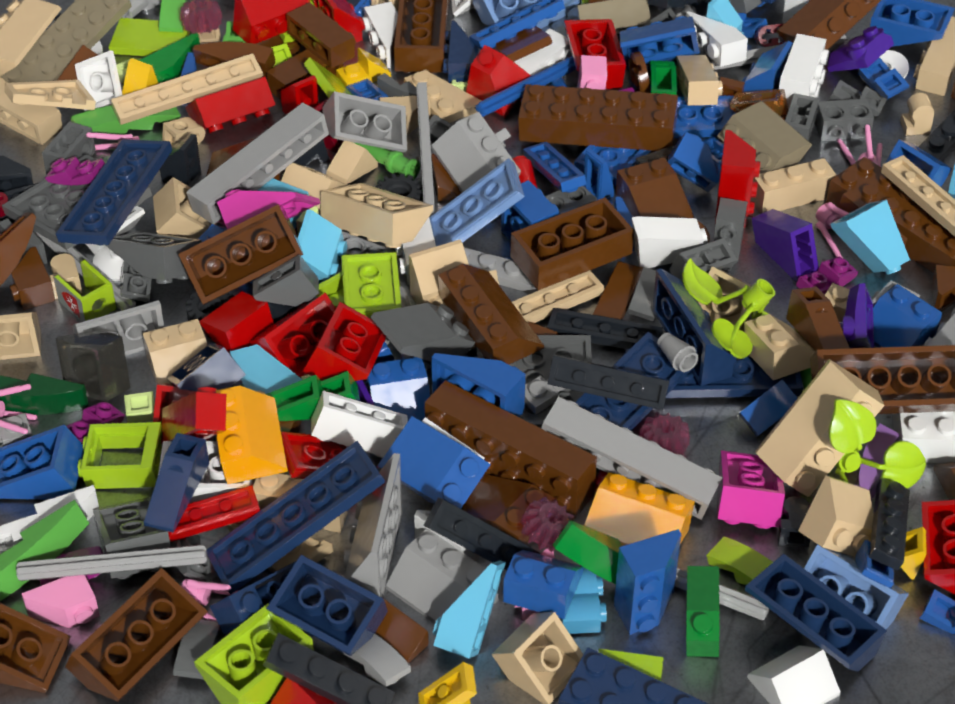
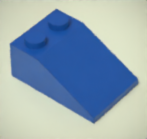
M882 0L872 15L870 27L877 26V28H882L885 34L890 35L894 42L892 47L939 40L943 38L955 8L924 0Z
M435 353L432 356V394L446 380L517 417L524 413L526 374L517 367L510 366L500 360Z
M411 416L377 467L382 469L394 453L400 454L401 483L433 505L439 497L461 509L491 464L465 446Z
M64 424L1 447L0 499L47 500L75 491L79 475L78 461L83 458L84 454L83 444Z

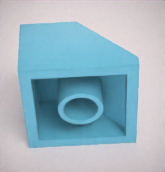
M307 210L298 240L304 254L301 257L319 278L320 284L340 273L339 262L341 255H346L347 241H344L340 228L314 211Z

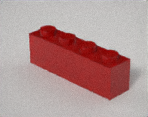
M201 387L198 388V392H189V396H182L180 400L172 401L171 405L162 409L161 444H163V441H173L176 433L208 439L226 431L227 394L217 393L216 388Z

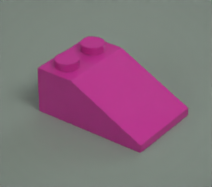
M240 189L226 193V198L217 202L227 230L278 204L283 206L289 219L320 204L319 198L297 192L242 191Z
M721 450L719 476L722 477V480L718 486V519L728 524H740L742 522L753 524L762 529L770 527L779 528L785 497L783 481L758 455Z

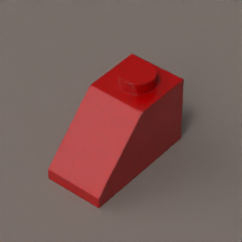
M314 75L294 83L281 91L282 111L286 115L302 103L310 107L318 104L317 78Z

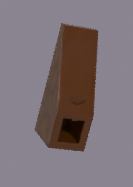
M817 287L793 289L786 319L815 351L820 349H850L831 301Z

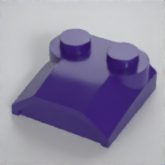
M877 26L866 28L862 35L844 41L831 52L827 67L828 71L868 68L894 45L892 37L885 34L884 30L877 28Z
M860 283L850 289L845 316L843 317V322H839L850 348H874L873 299L865 283Z

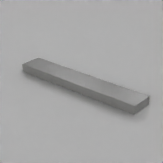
M419 82L416 84L422 193L423 202L433 205V211L429 216L431 217L435 214L427 82Z

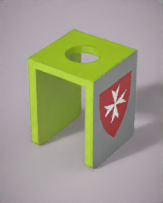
M86 260L80 263L85 286L91 291L87 295L82 297L59 275L54 276L59 302L79 321L84 322L102 317L117 309L112 283ZM100 299L103 302L102 306L97 310H92L94 302Z

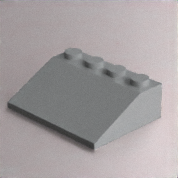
M394 453L380 470V474L386 482L363 498V502L359 501L357 503L355 517L358 523L351 527L350 544H352V548L345 551L344 568H346L345 575L340 574V576L381 598H384L402 518L400 454Z

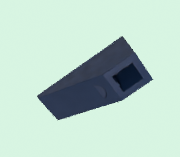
M451 21V30H446L443 71L448 73V83H451L452 80L468 83L470 67L479 54V49L457 22Z
M176 433L164 456L146 513L144 526L169 532L175 531L210 464L206 439Z
M296 561L209 606L224 635L235 630L267 603L270 604Z

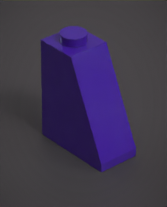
M775 209L751 218L755 242L794 281L797 282L800 276L818 271L819 265L812 223Z

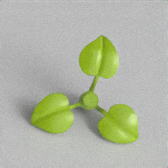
M690 258L683 268L682 278L686 290L694 299L704 305H708L711 301L718 305L743 294L742 305L746 311L736 322L735 326L728 320L719 318L713 322L711 330L724 349L730 351L738 359L746 358L752 352L753 344L747 334L739 330V328L750 314L752 319L769 314L763 310L775 296L773 286L764 279H758L751 287L745 285L742 289L723 296L722 288L717 281L697 267Z
M835 399L833 416L829 426V441L835 450L845 453L835 465L837 468L835 473L839 475L841 480L849 482L844 473L856 471L860 464L883 470L881 478L899 482L907 489L913 486L921 478L926 467V459L920 449L909 441H897L885 451L883 457L884 464L862 458L857 451L862 450V444L870 442L874 438L877 428L875 417L866 407L854 401Z

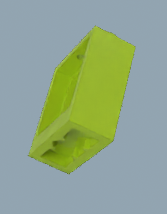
M161 422L90 424L88 436H85L83 439V459L78 461L79 477H83L86 487L94 485L95 489L155 487L163 446L161 444ZM144 448L141 465L99 466L103 449Z

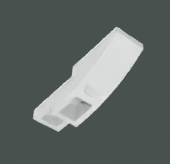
M94 485L34 504L36 514L1 525L0 554L23 541L20 534L22 531L73 500L76 501L87 520H89L93 516V509L99 508Z

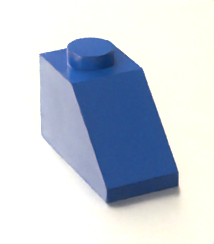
M686 132L677 141L667 162L676 173L709 192L719 182L709 145L702 142V139L697 135Z

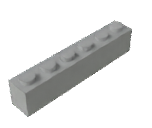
M305 103L300 104L189 189L186 193L192 211L210 223L215 224L222 218L217 202L226 198V193L236 189L257 191L329 135L324 114Z
M559 396L542 424L541 429L597 456L596 468L606 473L620 474L639 483L650 484L657 489L672 494H679L686 499L695 501L692 515L701 520L722 480V477L715 474L712 470L700 467L688 461L684 456L674 454L660 447L656 442L648 441L634 434L631 430L619 427L607 421L603 416L593 414L579 407L575 402L567 401Z

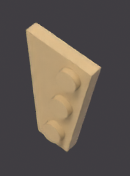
M426 70L404 77V83L409 81L415 87L419 82H427V95H430L431 116L435 114L451 123L478 112L475 107L481 100Z
M79 80L5 83V93L11 102L15 104L95 110V99Z

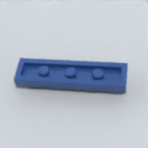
M540 0L470 35L469 38L479 49H482L484 45L493 48L497 42L503 39H511L517 35V32L523 29H531L538 24L537 22L557 16L559 11L565 9L563 0Z
M547 141L523 149L524 156L562 193L574 192L578 187L587 185L585 174Z

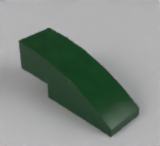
M31 373L26 381L0 375V390L25 384L31 385L29 390L0 396V401H3L5 404V410L35 415H53L83 410L89 405L85 385Z

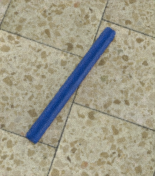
M573 56L479 102L475 107L476 111L480 112L482 117L523 97L526 84L545 86L576 70Z

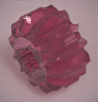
M191 0V2H185L181 8L180 17L185 30L191 31L193 34L197 32L201 34L204 32L211 33L212 30L219 29V25L222 24V11L217 1Z
M656 412L654 418L647 417L640 429V437L648 441H654L660 447L674 454L683 456L690 444L688 423L682 422L681 416L671 417L669 412L666 416Z
M545 496L539 499V501L534 500L533 503H530L520 521L523 525L521 533L530 536L528 544L532 542L537 543L539 551L545 547L550 552L556 550L553 543L570 520L573 521L574 515L566 513L567 505L561 507L558 505L557 499L550 502Z

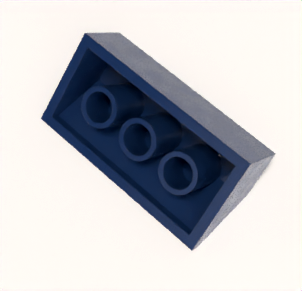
M657 269L652 311L666 333H671L696 349L698 361L691 371L699 384L703 386L731 378L734 364H736V357L730 351L724 349L714 337L711 330L713 323L709 313L703 310L698 301L688 293L682 280L663 269Z
M782 554L744 589L850 670H861L877 654L887 632L885 628L785 554Z

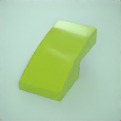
M725 536L706 555L709 565L719 566L721 569L734 572L736 582L744 585L750 583L773 563L756 550Z

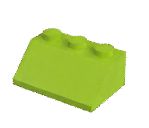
M267 603L194 661V664L220 704H265L277 694L286 680V677L262 666L275 636L280 633L314 651L312 638L300 628L267 611L266 608L269 605Z

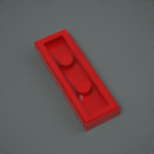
M253 485L188 504L175 531H168L170 542L243 521L254 516L260 511Z

